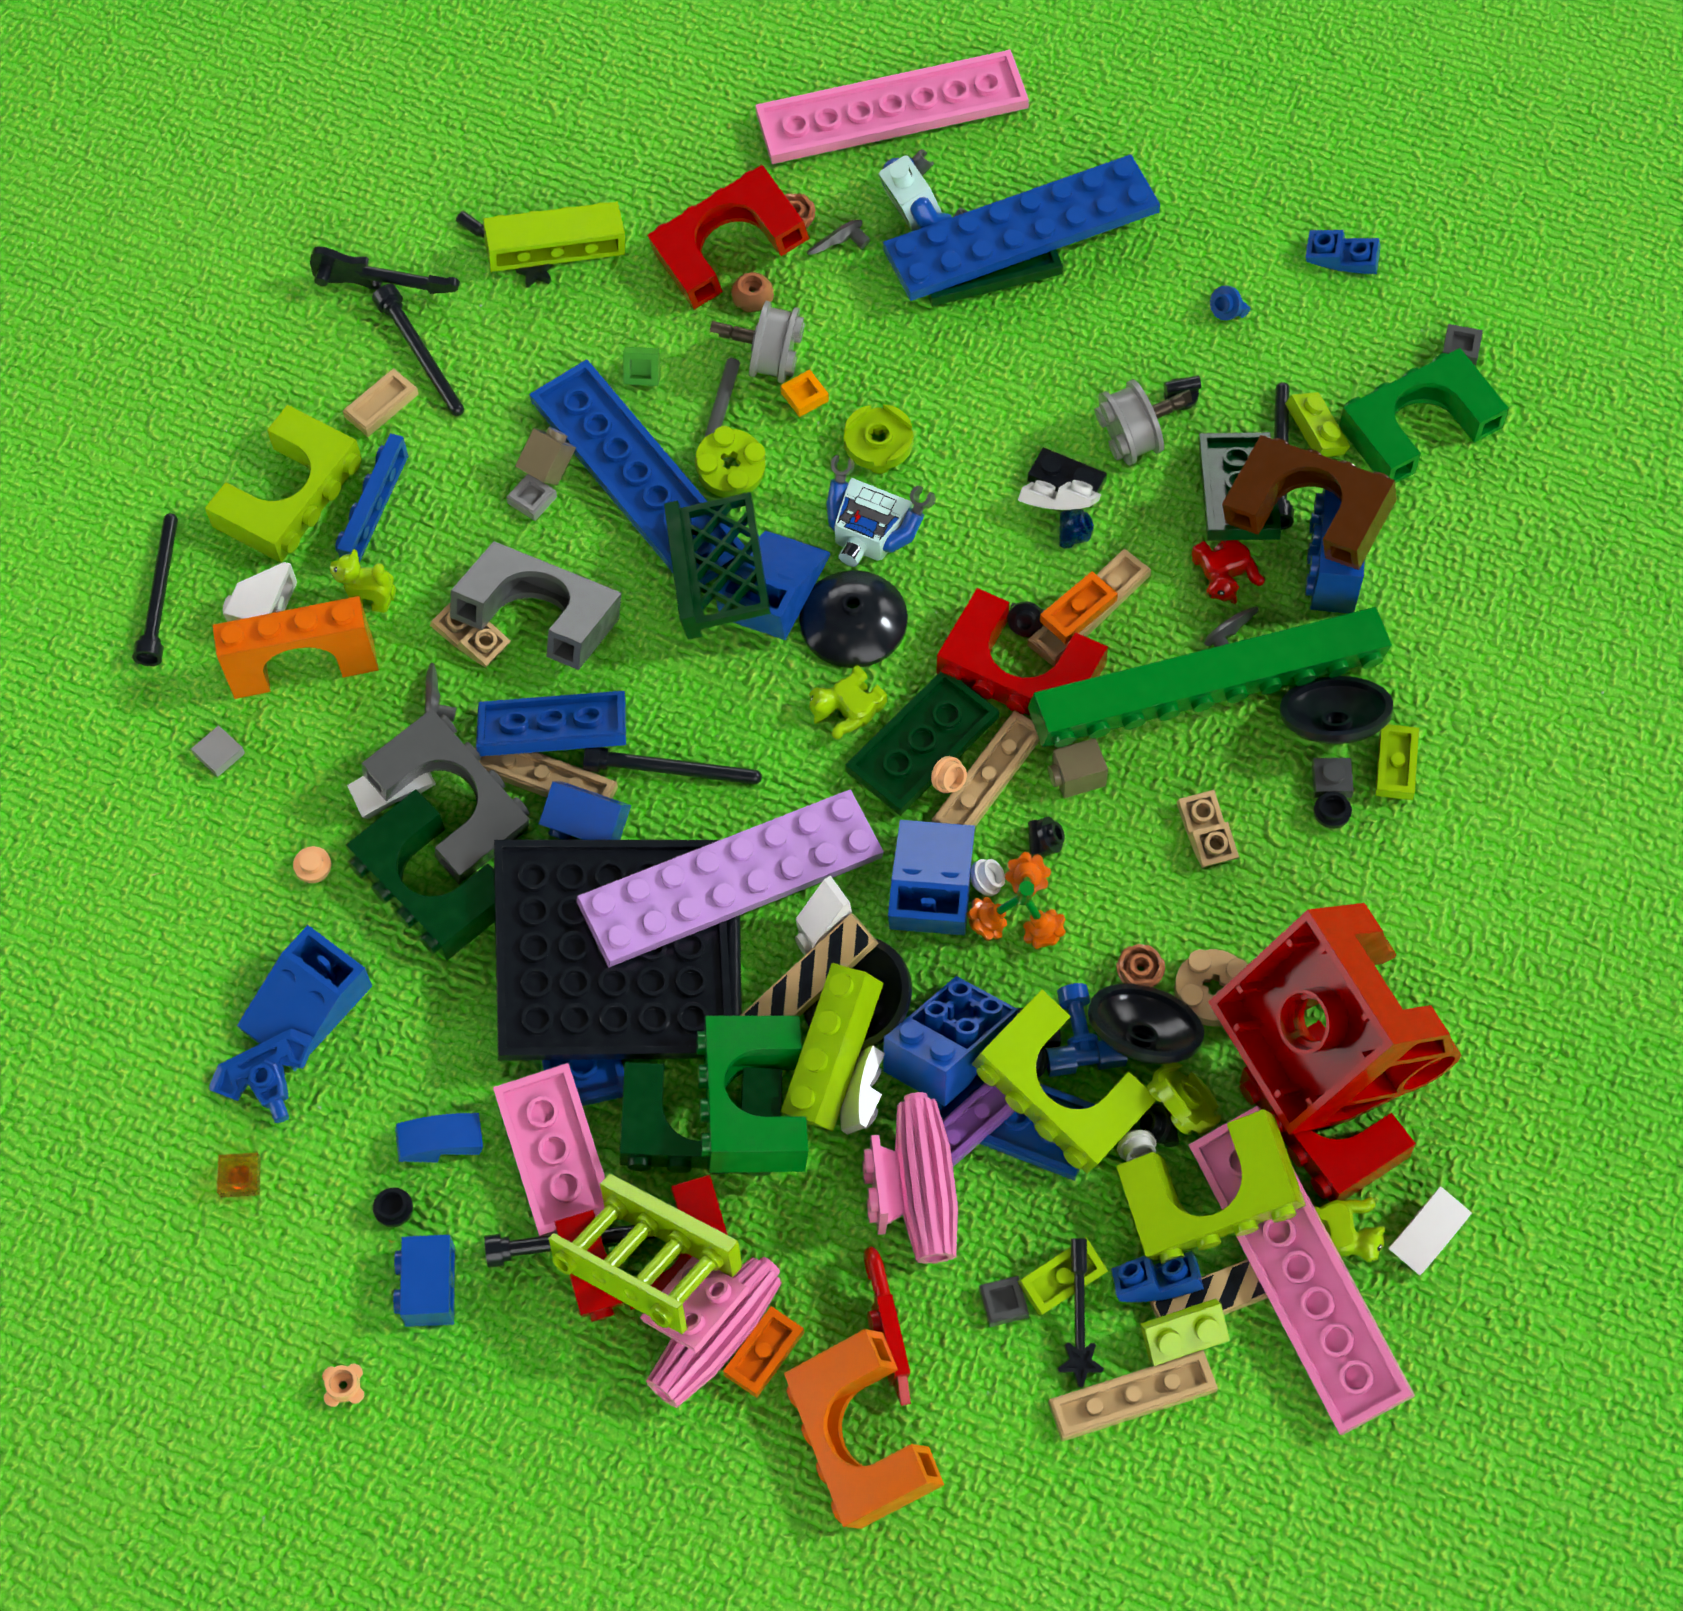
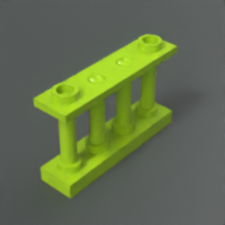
M609 1174L600 1183L604 1209L572 1243L555 1233L548 1238L552 1252V1261L564 1274L570 1275L572 1273L648 1315L660 1327H669L683 1334L687 1330L683 1303L712 1271L719 1270L732 1278L742 1268L739 1243L734 1238ZM616 1219H624L635 1225L604 1260L587 1251ZM647 1236H655L666 1242V1245L636 1277L619 1269ZM680 1253H687L699 1260L669 1295L651 1286Z

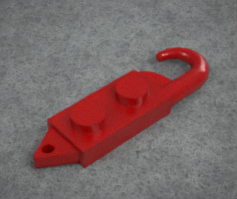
M868 1247L864 1251V1264L867 1277L871 1280L874 1291L872 1310L867 1312L869 1329L884 1334L898 1369L887 1376L889 1386H894L901 1406L911 1404L908 1377L911 1372L893 1295L890 1293L884 1264L879 1252L874 1247Z

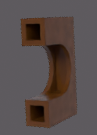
M1260 435L1222 503L1226 524L1259 535L1275 504L1286 493L1301 487L1323 488L1333 493L1341 502L1338 512L1323 537L1325 558L1359 570L1397 501L1395 480L1390 479V477L1381 472L1372 473L1357 468L1354 464L1345 460L1337 461L1325 457L1316 450H1304L1290 445L1283 439H1272Z

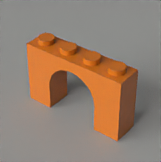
M360 596L212 625L216 655L234 699L271 692L267 662L279 653L297 648H318L330 652L335 656L343 678L379 671L374 640Z
M868 1329L854 1334L784 1373L788 1383L786 1389L788 1398L793 1406L798 1409L803 1422L801 1425L802 1434L807 1443L812 1446L818 1461L816 1463L817 1473L820 1479L827 1485L831 1494L832 1512L836 1519L842 1523L843 1527L860 1529L944 1486L929 1446L910 1444L874 1464L864 1466L853 1458L845 1445L842 1434V1422L845 1410L851 1399L862 1389L898 1370L884 1334Z

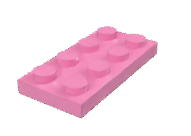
M569 1063L493 1087L539 1236L556 1234L557 1230L554 1223L556 1220L589 1210H594L596 1217L604 1209L600 1183L605 1179V1175Z

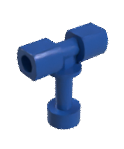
M1073 983L1057 990L1059 1005L1063 1009L1069 1010L1074 1037L1067 1041V1046L1046 1048L1049 1060L1047 1066L1049 1077L1075 1074L1078 1066L1097 1064L1099 1070L1125 1067L1128 1057L1116 1052L1103 1041H1099L1096 1034L1089 1033L1084 1006L1090 1003L1087 985Z

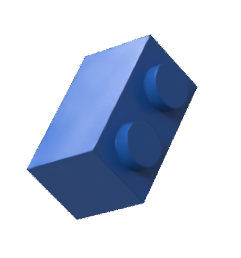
M552 781L539 825L550 828L549 835L563 840H570L571 836L582 840H620L631 805L563 781Z
M451 1236L402 1237L401 1250L395 1251L394 1255L396 1275H401L400 1289H395L393 1295L395 1314H400L406 1327L454 1325L455 1245Z

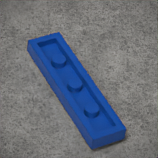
M390 433L385 445L379 447L376 454V465L372 473L367 474L364 479L363 493L358 503L355 502L350 509L349 523L345 532L341 531L337 537L335 550L338 552L339 558L343 555L351 554L352 550L356 549L359 562L361 561L408 458V452L402 436Z

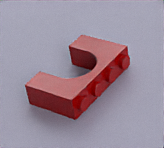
M763 165L754 170L747 171L738 180L716 190L707 199L697 205L688 207L682 214L667 223L659 225L653 232L647 235L654 254L694 310L723 292L716 273L702 255L705 240L718 227L730 222L753 224L765 234L780 257L809 240L804 220Z
M977 588L937 654V674L941 671L961 680L982 698H992L1005 704L1012 712L1015 710L1020 714L1025 713L1030 716L1028 706L1034 692L1100 676L1106 666L1108 646L1075 632L1059 661L1051 670L1035 677L1011 675L1003 671L994 662L990 654L1008 622L1010 602Z
M1320 1020L1307 1027L1309 1034L1315 1041L1323 1039L1326 1028ZM1248 1067L1243 1068L1239 1082L1243 1097L1249 1104H1256L1261 1109H1265L1275 1116L1282 1139L1288 1146L1287 1152L1296 1166L1299 1168L1303 1166L1312 1178L1311 1184L1314 1190L1322 1199L1327 1198L1330 1202L1346 1200L1411 1157L1416 1143L1392 1112L1361 1133L1346 1139L1326 1138L1312 1130L1288 1134Z
M710 1175L671 1186L677 1209L728 1235ZM594 1210L554 1221L558 1236L572 1243L594 1220ZM600 1236L587 1251L604 1260L607 1254ZM680 1253L676 1262L665 1272L661 1273L651 1286L662 1292L692 1256L687 1253ZM572 1273L569 1275L581 1317L590 1315L591 1322L606 1319L615 1315L613 1308L626 1304Z

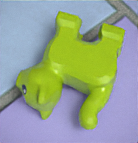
M353 549L351 554L343 555L338 560L332 561L330 573L337 582L343 583L348 598L360 596L362 606L364 604L363 599L373 601L371 604L372 611L382 613L388 611L391 601H394L397 589L393 584V576L384 570V566L381 563L375 564L373 568L361 567L356 549Z
M856 665L848 677L839 680L832 688H814L809 693V709L814 715L815 724L832 715L835 709L842 713L846 720L835 725L831 733L832 737L838 740L844 734L867 725L875 713L880 712L885 707L887 694L878 684L870 693L865 692L868 687L864 681L868 677Z
M1368 1197L1365 1200H1335L1320 1208L1314 1207L1341 1257L1353 1254L1361 1257L1366 1262L1378 1260L1379 1253L1384 1247L1383 1233L1386 1230L1385 1227H1367L1357 1232L1354 1228L1352 1215L1354 1213L1365 1214L1372 1211L1376 1207V1202L1373 1198Z

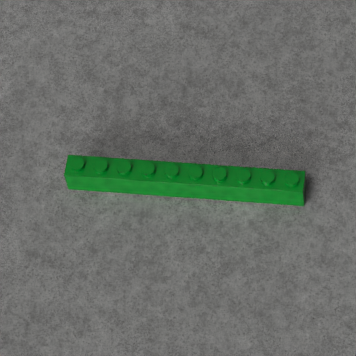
M1372 607L1034 692L1028 706V711L1041 746L1054 745L1060 748L1070 745L1076 739L1089 736L1091 739L1100 738L1113 729L1124 727L1126 730L1135 729L1148 720L1159 718L1160 721L1170 720L1178 716L1180 712L1191 709L1194 712H1201L1211 708L1214 703L1226 700L1228 703H1236L1253 693L1271 694L1280 690L1282 686L1295 683L1296 686H1303L1314 681L1316 677L1324 675L1338 677L1348 672L1351 668L1362 666L1363 669H1369L1383 662V658L1392 644L1377 607Z

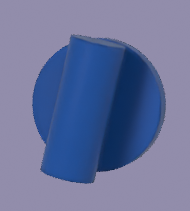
M1220 286L1211 295V310L1220 320H1232L1237 316L1244 318L1251 310L1242 300L1238 290L1232 286Z

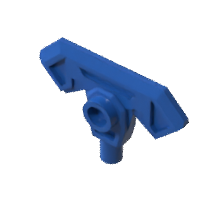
M291 1028L218 1064L209 1089L238 1101L249 1084L261 1105L270 1109L274 1122H284L289 1119L284 1103L289 1098L284 1066L303 1069L315 1040L313 1036Z

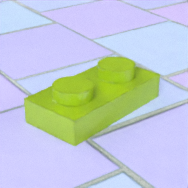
M1320 393L1293 394L1289 397L1285 405L1310 448L1318 451L1325 457L1344 455L1350 445Z
M1387 724L1380 730L1375 796L1413 800L1416 783L1418 727Z
M1088 1239L1087 1272L1084 1275V1287L1108 1272ZM1071 1246L1017 1281L1039 1316L1074 1294V1274L1071 1272Z
M1216 1298L1140 1324L1148 1358L1153 1366L1230 1341L1222 1306Z

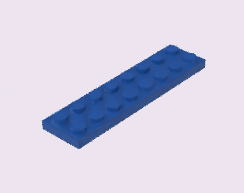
M1130 154L883 241V251L909 300L912 301L1159 213L1160 203Z
M586 359L530 393L531 403L552 428L568 436L566 442L576 447L574 451L575 456L673 573L664 503L678 500L682 508L708 501ZM703 515L691 518L693 526L702 530L712 518ZM720 523L710 535L722 540L731 529ZM738 537L730 544L741 551L745 547ZM704 541L697 549L696 554L707 558L716 546ZM724 551L715 564L727 569L736 557ZM708 570L701 578L700 583L705 585L719 576V574Z

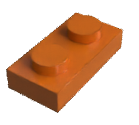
M1091 571L1040 614V622L1064 644H1067L1075 632L1080 633L1117 602L1118 593Z
M770 1306L723 1370L724 1376L758 1398L803 1336L804 1328Z

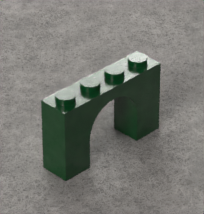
M415 789L346 844L351 857L347 862L359 878L362 879L367 876L373 883L371 886L372 890L383 903L386 904L390 901L397 908L395 914L408 929L414 926L422 934L419 936V939L430 953L435 954L438 951L448 961L495 922L494 869L487 863L458 888L439 896L421 895L404 885L402 877L408 861L445 830L440 813Z
M625 1062L620 1165H626L628 1169L633 1171H648L651 1167H667V1170L675 1173H686L691 1171V1168L707 1169L709 1172V1158L701 1157V1141L681 1136L669 1125L663 1112L664 1064ZM743 1067L741 1110L756 1116L781 1117L783 1069ZM771 1172L747 1173L753 1176H766L769 1175Z

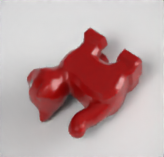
M1220 540L1221 542L1213 550L1206 541L1195 545L1191 553L1192 562L1202 568L1205 577L1209 580L1206 592L1211 599H1219L1223 602L1230 601L1236 604L1239 585L1233 577L1245 572L1252 584L1262 586L1265 583V578L1258 572V567L1251 557L1249 549L1238 540Z

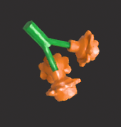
M1025 851L1017 859L1008 861L1009 871L1005 873V879L1012 884L1013 891L1017 895L1002 905L994 904L989 897H984L982 900L975 898L972 901V908L967 912L969 924L973 931L983 936L987 941L992 938L1000 939L1002 938L1004 927L1007 926V920L1004 918L1006 911L1018 904L1026 905L1031 913V921H1026L1023 925L1025 929L1024 942L1027 944L1032 943L1035 949L1053 946L1066 933L1063 926L1066 919L1064 915L1057 914L1054 909L1043 912L1035 906L1032 897L1037 891L1048 887L1049 882L1046 878L1050 876L1051 869L1044 865L1041 855L1036 854L1031 857V854Z

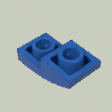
M1310 230L1306 262L1337 271L1377 274L1381 248L1380 239L1345 238L1344 230Z
M479 1113L428 1116L397 1123L395 1126L399 1162H438L441 1154L480 1155L483 1148Z
M1192 1251L1184 1253V1258L1178 1257L1164 1264L1160 1262L1154 1265L1153 1261L1145 1255L1111 1268L1116 1295L1120 1302L1158 1301L1204 1289L1198 1261Z

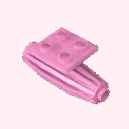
M924 1092L910 1093L904 1096V1102H900L897 1105L895 1151L882 1147L879 1135H871L870 1149L863 1150L864 1160L862 1161L864 1183L872 1184V1188H868L869 1223L877 1224L878 1235L886 1234L887 1224L903 1216L916 1261L923 1264H935L954 1259L957 1251L958 1202L951 1148L936 1100L928 1098L927 1093Z
M692 1256L662 1292L669 1295L699 1260ZM751 1257L742 1265V1268L733 1278L719 1270L712 1271L683 1303L687 1330L683 1334L669 1327H660L644 1313L640 1316L644 1323L671 1338L646 1380L648 1386L663 1401L675 1408L679 1407L719 1372L750 1335L782 1284L778 1277L780 1270L771 1260L766 1257H761L760 1260Z

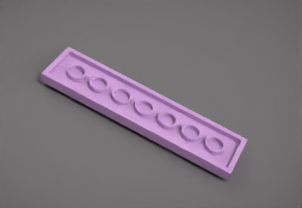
M851 789L581 894L577 896V904L608 967H611L821 883L829 876L833 878L881 859L884 851Z

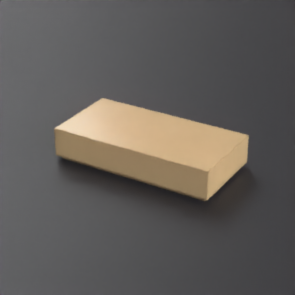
M393 368L343 410L344 418L369 437L418 396V389Z

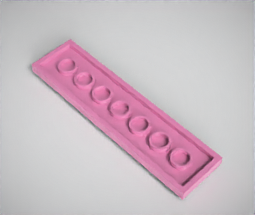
M1011 50L756 104L755 107L771 163L775 164L1027 109L1029 99Z
M1256 1106L1248 1110L1247 1112L1241 1114L1240 1116L1234 1118L1231 1121L1247 1116L1254 1112L1260 1111L1262 1109L1259 1106ZM1227 1123L1189 1144L1222 1210L1236 1197L1242 1179L1240 1161ZM1294 1171L1306 1206L1296 1209L1297 1215L1293 1218L1281 1222H1273L1272 1219L1259 1223L1257 1231L1248 1235L1238 1236L1237 1239L1339 1434L1344 1435L1415 1397V1394Z

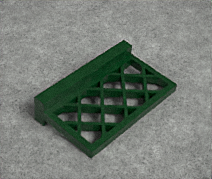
M751 492L682 508L678 500L664 503L679 619L687 639L691 640L702 637L701 629L771 614ZM746 506V512L738 522L726 517L731 509ZM703 515L711 517L712 519L702 530L692 525L691 518ZM720 523L732 528L722 540L710 535ZM739 533L751 538L742 551L730 545ZM704 541L716 546L707 558L696 554L697 549ZM724 551L736 557L727 569L715 564ZM744 561L755 567V570L746 580L734 574ZM708 570L721 575L711 588L700 583L701 578ZM728 580L740 586L731 598L719 593ZM748 591L760 597V603L745 607L739 604V602ZM712 599L724 604L719 613L705 616L704 609Z

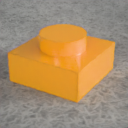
M810 369L780 385L781 394L799 417L829 401V393Z

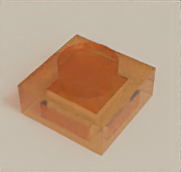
M258 1153L218 1155L217 1193L220 1198L260 1195L261 1157Z

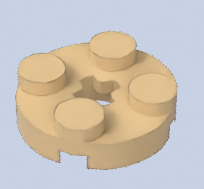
M1195 950L1182 963L1177 972L1174 986L1175 997L1188 1005L1197 1014L1203 1025L1221 1026L1222 1024L1208 1003L1215 995L1209 994V988L1203 986V984L1216 980L1219 982V985L1224 987L1248 964L1244 960L1223 950Z

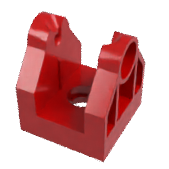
M1365 903L1307 909L1208 1001L1288 1134L1347 1123L1403 1094L1428 1085L1449 1071L1462 1056L1451 1039L1448 1030L1431 1005L1402 1009L1375 965L1384 964L1394 959L1396 953ZM1318 1004L1321 1005L1326 1018V1031L1321 1041H1315L1309 1034L1304 1016L1305 1010Z

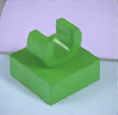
M625 347L623 351L624 384L658 386L660 381V348Z

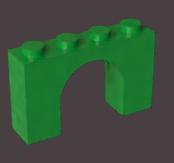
M1458 348L1448 354L1442 353L1438 355L1431 363L1421 368L1415 367L1410 369L1401 378L1391 383L1385 382L1380 384L1373 392L1362 398L1355 397L1349 400L1343 407L1339 427L1373 472L1384 473L1397 483L1416 473L1421 455L1396 420L1395 414L1402 408L1416 403H1428L1439 406L1454 417L1475 443L1503 428L1509 407L1463 350Z
M705 1016L704 1031H697V1055H704L705 1064L698 1065V1088H706V1098H700L699 1119L700 1123L707 1122V1133H701V1157L709 1158V1173L805 1172L809 1152L806 1116L763 1117L752 1115L738 1108L730 1100L726 1092L728 1084L734 1078L743 1074V1067L795 1070L802 1051L800 1016Z

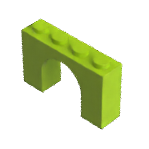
M286 405L267 429L274 450L303 464L310 470L309 478L303 488L286 499L267 501L258 499L225 482L205 507L213 528L280 563L283 562L289 553H293L297 549L301 537L309 527H313L318 522L321 511L329 501H333L338 496L342 484L349 475L356 473L362 460L356 439L289 405Z
M1041 990L978 1055L972 1065L977 1069L976 1072L982 1081L989 1086H995L1006 1096L1007 1104L1019 1114L1024 1113L1035 1124V1130L1042 1138L1049 1142L1053 1141L1064 1151L1063 1155L1069 1164L1076 1169H1082L1088 1173L1156 1102V1099L1130 1072L1123 1076L1099 1103L1089 1108L1071 1109L1061 1106L1049 1098L1043 1091L1037 1078L1036 1062L1041 1048L1071 1016L1044 990Z
M1262 1109L1227 1123L1240 1161L1242 1179L1234 1200L1225 1209L1216 1214L1208 1216L1191 1215L1182 1206L1177 1197L1164 1157L1154 1152L1116 1166L1147 1258L1161 1261V1264L1178 1257L1184 1258V1251L1198 1247V1250L1216 1247L1222 1243L1221 1237L1235 1233L1237 1237L1248 1235L1259 1229V1223L1272 1219L1273 1222L1288 1220L1297 1215L1296 1209L1306 1206L1275 1116L1272 1113Z

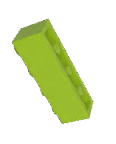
M618 201L483 218L484 240L491 272L625 255V231Z
M835 963L831 964L781 1109L782 1113L788 1116H806L807 1124L834 1131L884 984L867 972Z

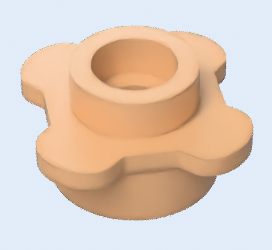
M350 1364L349 1366L340 1365L325 1369L322 1374L327 1390L323 1396L324 1402L330 1407H336L341 1402L360 1403L364 1398V1391L360 1388V1378L363 1375L362 1368L357 1364ZM342 1382L347 1383V1386L344 1389L340 1388V1384Z

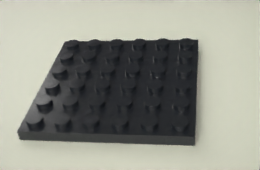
M494 840L498 1061L704 1058V1055H697V1031H704L705 1016H732L727 920L608 967L577 904V896L719 840Z

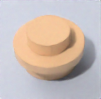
M952 756L941 758L935 764L931 775L933 787L942 793L960 790L967 778L966 768L959 759Z
M315 846L302 849L293 861V869L297 877L308 883L323 881L329 874L332 866L329 854L324 849Z

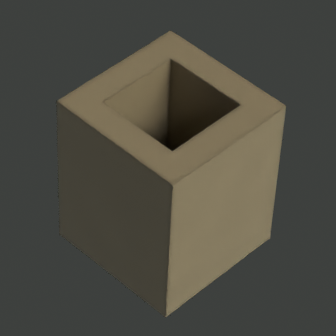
M548 427L547 431L533 428L515 467L543 483L558 485L576 447L566 442L568 436L552 427Z
M1095 738L1053 750L1052 765L1048 766V773L1054 787L1059 786L1063 798H1068L1105 787L1108 767Z

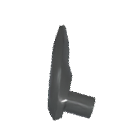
M852 220L833 231L806 253L809 256L821 252L832 245L841 244L850 238L860 249H863L869 244L871 239L860 229L862 220Z
M1255 606L1243 610L1223 622L1206 637L1204 644L1214 647L1229 644L1227 638L1235 635L1240 627L1246 624L1258 612V607Z
M430 663L426 675L425 713L433 709L439 717L444 714L450 721L454 722L457 707L439 704L441 695L438 690L437 672L435 664Z

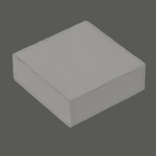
M527 474L506 498L509 505L536 521L557 498V493L552 487Z
M219 725L191 748L193 755L217 777L245 754L243 747Z

